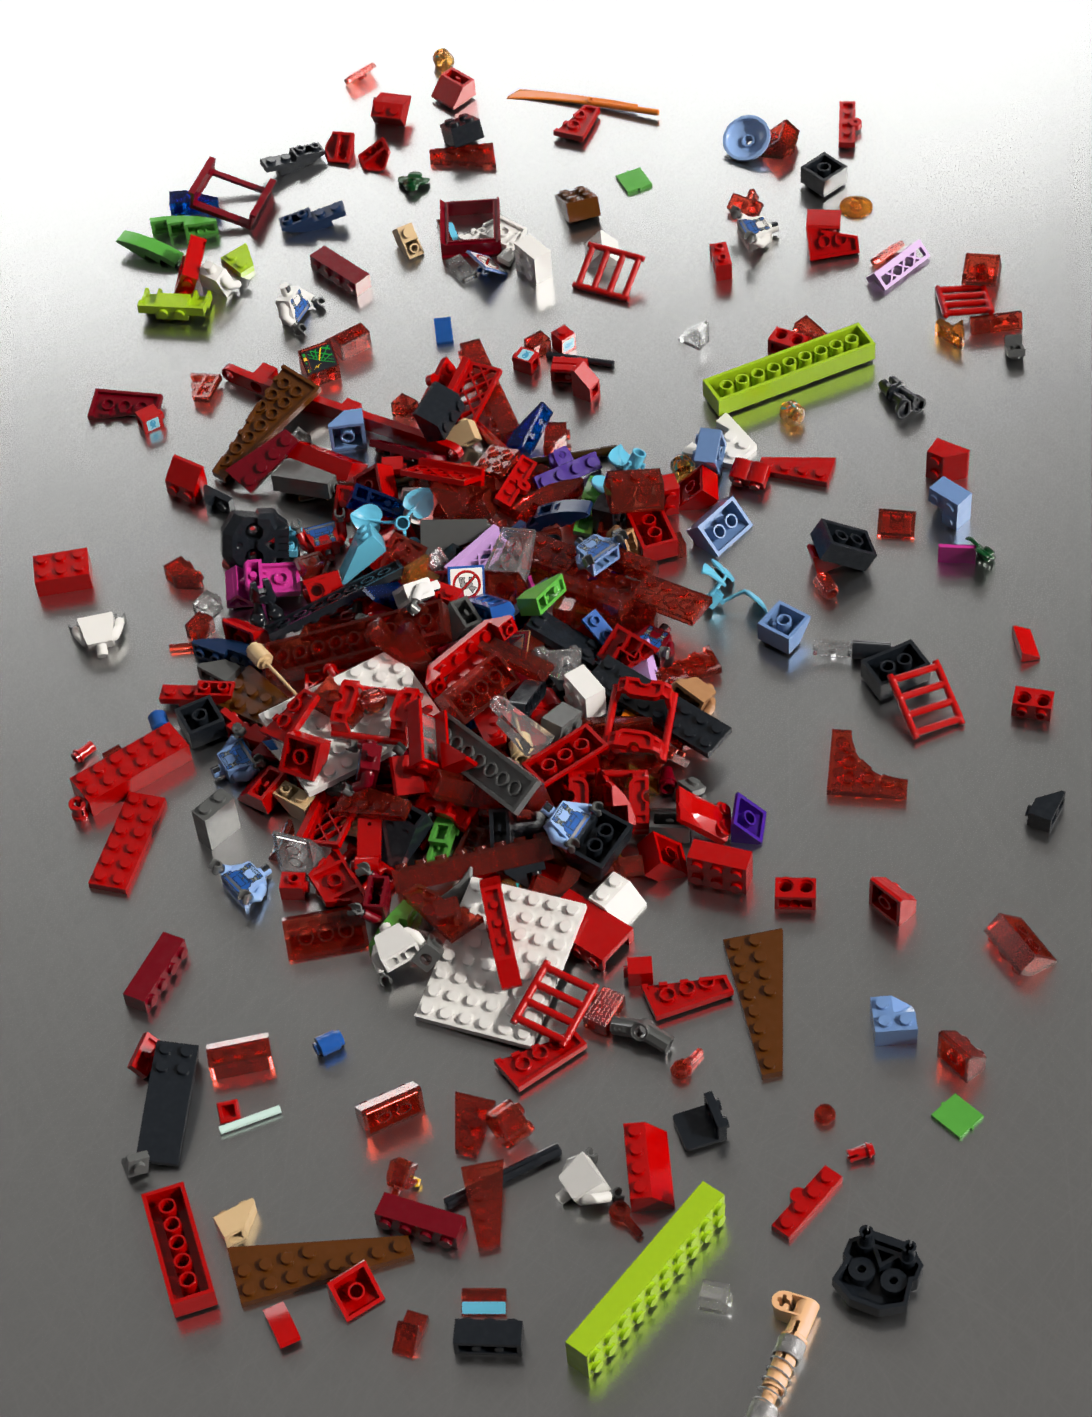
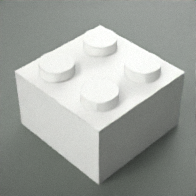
M531 234L514 242L515 267L518 272L524 274L529 281L536 285L552 277L551 252Z
M584 664L564 674V700L567 704L582 711L581 718L587 724L606 714L605 688Z

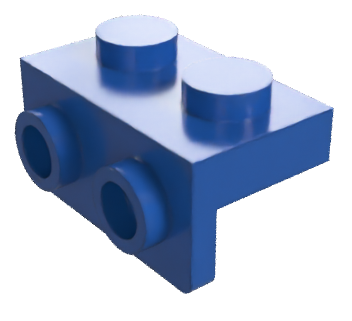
M594 609L581 621L601 646H603L613 629L598 611Z

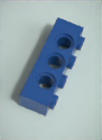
M485 593L469 598L483 621L511 615L514 619L515 608L508 600Z

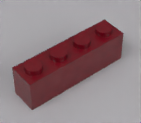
M325 245L310 255L311 268L333 281L337 286L344 288L348 293L358 297L372 287L369 273Z
M166 932L161 934L123 993L126 1006L148 1013L151 1007L155 1006L158 996L166 989L169 979L172 975H175L178 965L187 956L188 949L185 939Z
M384 1192L374 1213L376 1225L382 1229H392L404 1236L418 1237L424 1242L431 1241L447 1249L453 1248L458 1250L467 1230L466 1216Z

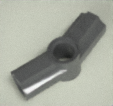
M612 1017L610 1023L611 1035L631 1037L636 1041H644L664 1054L667 1053L674 1041V1036L655 1026L649 1018ZM640 1026L645 1028L646 1033L641 1032Z

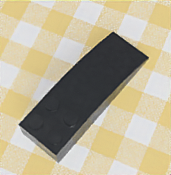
M157 1040L137 1153L147 1150L149 1163L179 1166L199 1059V1045Z

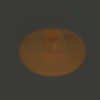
M853 195L844 198L840 202L839 209L844 216L858 219L868 216L872 212L873 204L864 196Z

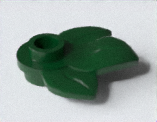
M418 171L410 172L408 176L398 177V183L403 184L407 191H416L419 185L427 184L430 181V178L422 177V173Z
M970 536L965 538L976 546L975 551L985 561L990 562L996 558L994 555L995 551L990 547H983Z

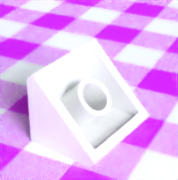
M599 230L585 243V254H587L589 248L587 247L589 241L619 249L618 241L602 230ZM595 250L588 268H598L604 252ZM610 254L606 267L616 266L619 256Z

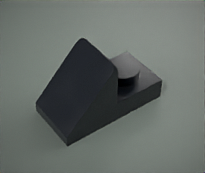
M206 484L203 486L208 516L217 508L230 514L232 509L235 510L232 497Z
M540 861L505 869L503 872L526 889H530L526 873H530V876L542 874L541 870L546 869L545 862Z

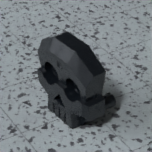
M257 508L255 512L232 509L220 528L221 554L230 568L236 565L244 569V562L252 559H262V563H280L284 559H289V526L287 520L280 516L274 508ZM252 526L256 527L254 530H250ZM251 552H256L255 555H250Z
M863 1225L859 1228V1236L848 1240L843 1252V1263L832 1278V1286L847 1305L854 1309L877 1317L905 1313L908 1309L911 1292L918 1288L923 1275L924 1265L917 1255L916 1243L912 1241V1244H910V1240L902 1241L873 1231L871 1226H869L868 1231V1225ZM862 1269V1270H864L865 1272H864V1273H860V1272H858V1270ZM891 1281H896L897 1283H896V1284H891L890 1282H891Z

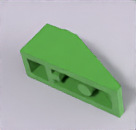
M562 573L525 590L517 598V606L521 616H541L567 591Z

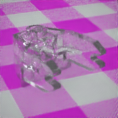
M571 645L570 649L548 651L544 647L537 648L539 653L537 659L543 672L556 679L564 680V674L581 666L582 653L581 648H578L577 645Z

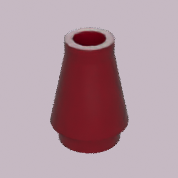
M664 766L661 769L658 788L663 794H672L677 781L672 767Z

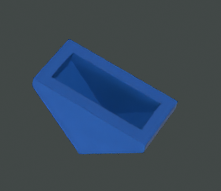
M451 316L434 318L437 345L454 343Z

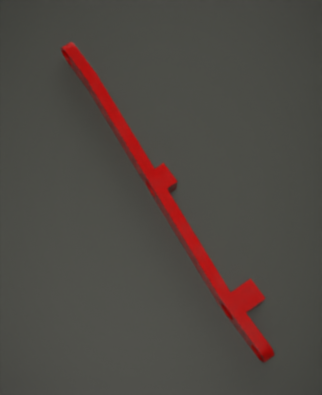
M264 362L254 372L229 363L222 369V375L227 381L264 396L265 390L271 386L273 378L278 375V370L276 367ZM317 396L303 410L334 420L344 410L362 408V403L350 398H346L343 403ZM362 409L366 431L433 452L437 455H447V459L457 462L464 455L462 447L448 439L427 442L420 429Z

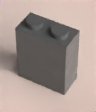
M222 788L218 789L191 811L198 840L210 850L215 849L241 827L235 799Z

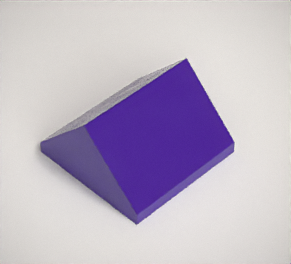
M739 792L735 794L731 842L760 845L763 840L767 812Z

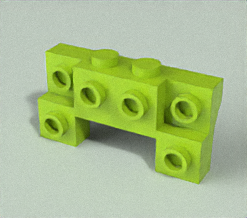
M145 288L144 294L137 304L138 312L155 314L156 319L189 320L190 316H205L206 310H209L212 302V294L208 290L206 296H199L198 290H194L193 297L191 298V294L163 293L162 289H158L157 294H150L149 288Z

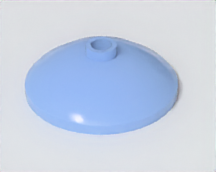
M740 116L733 120L724 132V149L734 160L741 162L754 160L767 149L771 138L770 129L767 123L758 116Z

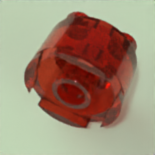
M510 1099L504 1100L485 1114L488 1117L485 1120L496 1139L500 1137L505 1141L502 1145L508 1150L514 1148L535 1131L533 1124L526 1120L523 1115L525 1110L519 1102L514 1104Z

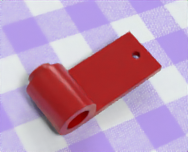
M358 818L357 856H355V860H351V870L353 872L358 869L357 864L367 862L370 865L371 871L374 870L379 875L381 874L382 818Z

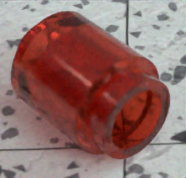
M823 572L815 576L813 585L821 596L828 600L835 598L839 592L838 586L829 573Z

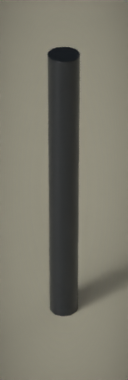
M551 351L546 352V358L553 359V356L581 357L588 359V364L614 367L615 363L614 360Z

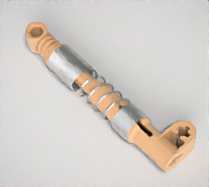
M784 1290L778 1291L773 1295L772 1306L774 1316L777 1320L788 1325L777 1339L772 1351L773 1355L770 1356L772 1362L766 1366L767 1374L761 1377L763 1381L762 1386L757 1387V1390L762 1395L761 1397H753L745 1417L778 1416L777 1408L782 1406L781 1398L787 1395L786 1388L791 1386L790 1378L795 1376L796 1371L794 1368L799 1366L807 1346L806 1339L820 1308L815 1300ZM780 1399V1405L775 1407L776 1400Z

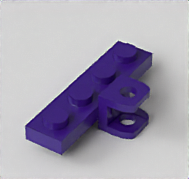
M563 446L548 455L552 469L533 477L532 481L540 495L601 469L602 465L595 451L574 460L570 450Z

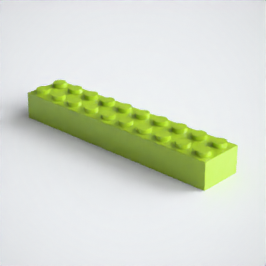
M858 322L703 379V396L717 415L722 416L724 413L736 411L875 359L876 343Z
M701 1182L565 1341L567 1363L587 1378H590L593 1373L600 1371L604 1360L615 1353L620 1341L627 1339L631 1333V1328L636 1323L639 1324L642 1321L647 1309L657 1303L659 1295L663 1290L667 1291L670 1288L674 1277L684 1271L686 1263L697 1256L701 1245L707 1243L711 1239L713 1231L723 1225L726 1219L725 1196L723 1193L706 1182Z

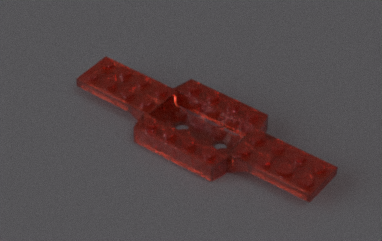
M525 527L519 532L527 564L550 572L553 576L562 573L567 591L560 597L593 610L596 609L598 612L620 619L630 611L645 608L694 626L713 603L712 597L657 577L659 574L657 561L619 548L620 559L596 576H592L586 569H578L575 560L577 555L575 546ZM519 533L503 549L505 556L508 554ZM519 537L512 558L520 561ZM610 570H613L621 574L617 575L615 573L610 572ZM624 575L629 576V577L634 578V579H637V580L633 581V580H631V579L626 578ZM590 577L597 578V580H593L591 582L587 581V579ZM621 589L629 590L628 592H624L622 594L618 592Z

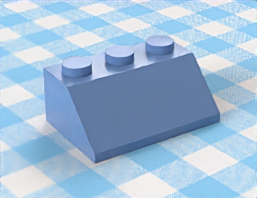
M734 496L721 499L686 531L696 546L718 557L749 530L753 524Z

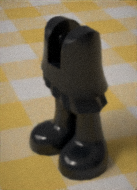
M890 376L889 382L886 379H882L878 383L886 399L890 403H897L895 413L899 418L907 417L911 409L915 413L921 412L924 409L926 400L921 395L906 389L903 380Z
M262 578L263 588L258 589L255 581L250 583L249 597L250 601L254 604V609L250 615V623L257 627H263L266 624V616L262 604L266 605L265 610L270 621L273 622L284 616L283 609L274 604L277 596L268 578Z

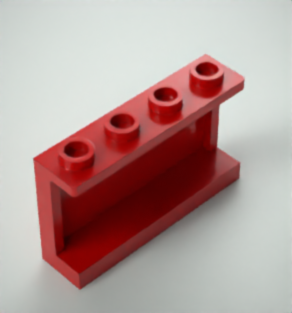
M569 888L561 898L584 903L587 906L570 952L575 957L588 962L592 968L603 972L606 969V961L624 943L630 945L634 941V930L628 924Z

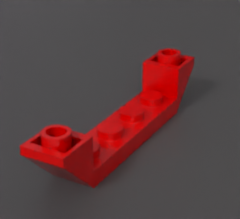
M506 615L482 621L428 665L425 685L432 699H435L447 689L444 678L491 639L496 637L505 642L518 631L513 616Z
M500 876L479 880L502 991L522 986V981L514 951Z

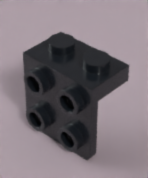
M712 1091L704 1093V1105L673 1115V1122L686 1151H692L727 1140L729 1122L726 1115L722 1116L720 1100L714 1097Z

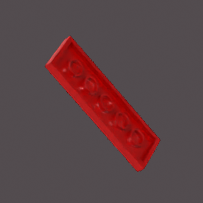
M129 791L88 882L89 888L127 895L167 801L165 797Z

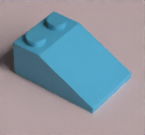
M370 523L366 526L362 525L357 530L339 569L343 585L347 584L387 551L384 538Z

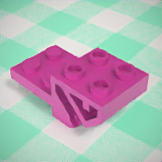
M252 559L244 562V569L235 565L225 571L227 608L254 607L249 597L250 583L255 581L258 589L263 588L262 578L269 579L277 597L301 596L300 573L295 562L262 563V559Z

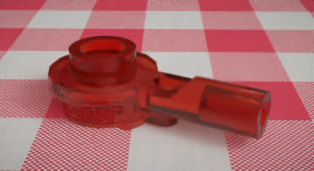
M698 1047L686 1059L681 1058L675 1061L670 1070L672 1077L677 1080L689 1078L692 1072L691 1066L704 1054V1051Z
M621 1200L614 1202L609 1208L611 1219L616 1222H623L637 1239L640 1238L644 1232L630 1217L631 1209L629 1205Z

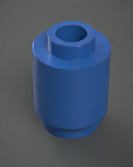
M154 710L148 716L152 731L169 722L167 714L163 710Z
M338 1029L328 1031L314 1038L315 1043L312 1044L316 1054H321L322 1057H325L340 1050L341 1046L345 1045V1041Z

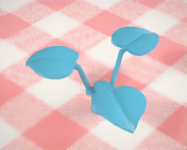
M621 444L613 448L608 455V460L612 465L624 468L617 479L612 482L606 476L596 475L591 480L593 487L602 494L617 484L627 469L637 470L641 468L640 480L643 481L641 488L652 496H656L657 490L654 477L645 476L644 478V467L646 464L643 461L646 457L645 451L634 448L630 455Z
M418 488L410 491L403 499V507L409 510L406 516H399L395 521H381V509L374 504H365L350 514L352 523L357 529L362 525L366 526L370 523L378 532L380 524H394L396 530L403 532L404 540L395 544L393 548L395 560L398 559L403 566L410 568V560L421 557V541L417 537L406 538V530L410 526L409 517L413 514L415 518L423 519L431 514L434 507L432 488Z
M713 558L711 559L713 567H716L723 573V578L708 564L704 563L702 565L701 573L709 575L717 581L714 588L702 599L710 609L713 610L719 603L723 605L725 602L745 594L763 608L765 615L768 613L763 601L746 589L723 599L724 594L719 588L721 585L726 587L724 581L727 577L732 582L735 581V578Z

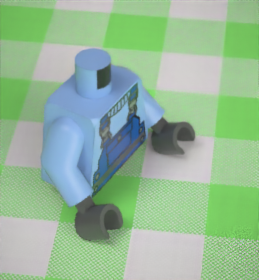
M562 801L555 808L546 802L540 812L549 818L543 827L551 843L565 850L568 849V852L571 854L574 853L575 847H580L577 837L591 818V812H593L595 817H600L602 815L601 810L597 809L603 810V803L600 801H596L593 804Z
M213 859L209 865V868L213 869L212 873L214 875L220 873L223 887L244 909H247L254 902H261L268 889L265 877L272 873L266 863L256 868L250 861L243 864L225 865L221 861Z

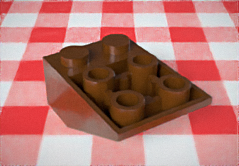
M578 186L575 187V190H561L559 194H555L561 211L569 223L601 215L598 196L587 187Z

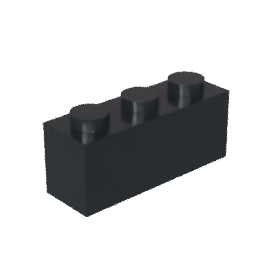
M470 1317L455 1319L453 1335L455 1354L522 1356L524 1342L523 1321L512 1318L507 1320H496L494 1318L473 1319Z

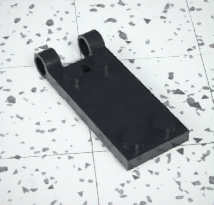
M545 611L541 616H532L523 631L530 630V635L578 664H584L590 671H593L603 660H595L602 647L601 644L552 616L548 611Z

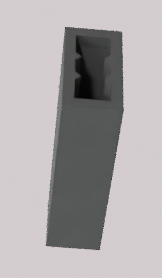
M287 458L271 474L273 491L323 499H331L336 493V486L338 484L336 475L292 458Z
M487 519L420 520L421 557L432 554V556L439 555L452 543L459 547L468 546L492 525Z

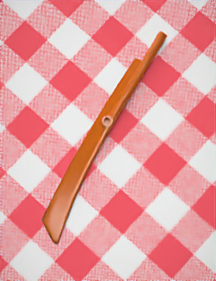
M519 89L506 97L507 99H534L586 104L600 108L659 115V109L639 107L638 104L566 93Z

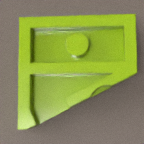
M247 243L221 257V263L239 277H245L254 271Z

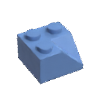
M362 408L344 410L328 424L332 451L340 452L367 448Z
M700 427V432L696 434L695 438L697 447L696 450H693L692 461L695 463V468L703 464L720 477L727 445L723 432L719 429Z
M944 476L929 487L928 501L940 508L942 523L957 531L970 520L971 492Z
M779 600L757 623L758 639L790 654L800 643L811 616Z
M893 996L870 997V1018L875 1047L916 1044L918 1026L913 1007Z

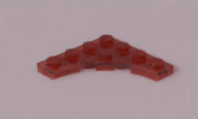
M832 729L827 795L907 800L908 779L895 778L885 774L880 775L874 772L871 766L858 757L853 744L852 730Z

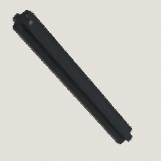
M555 1143L444 1197V1204L447 1209H452L560 1156L562 1150Z

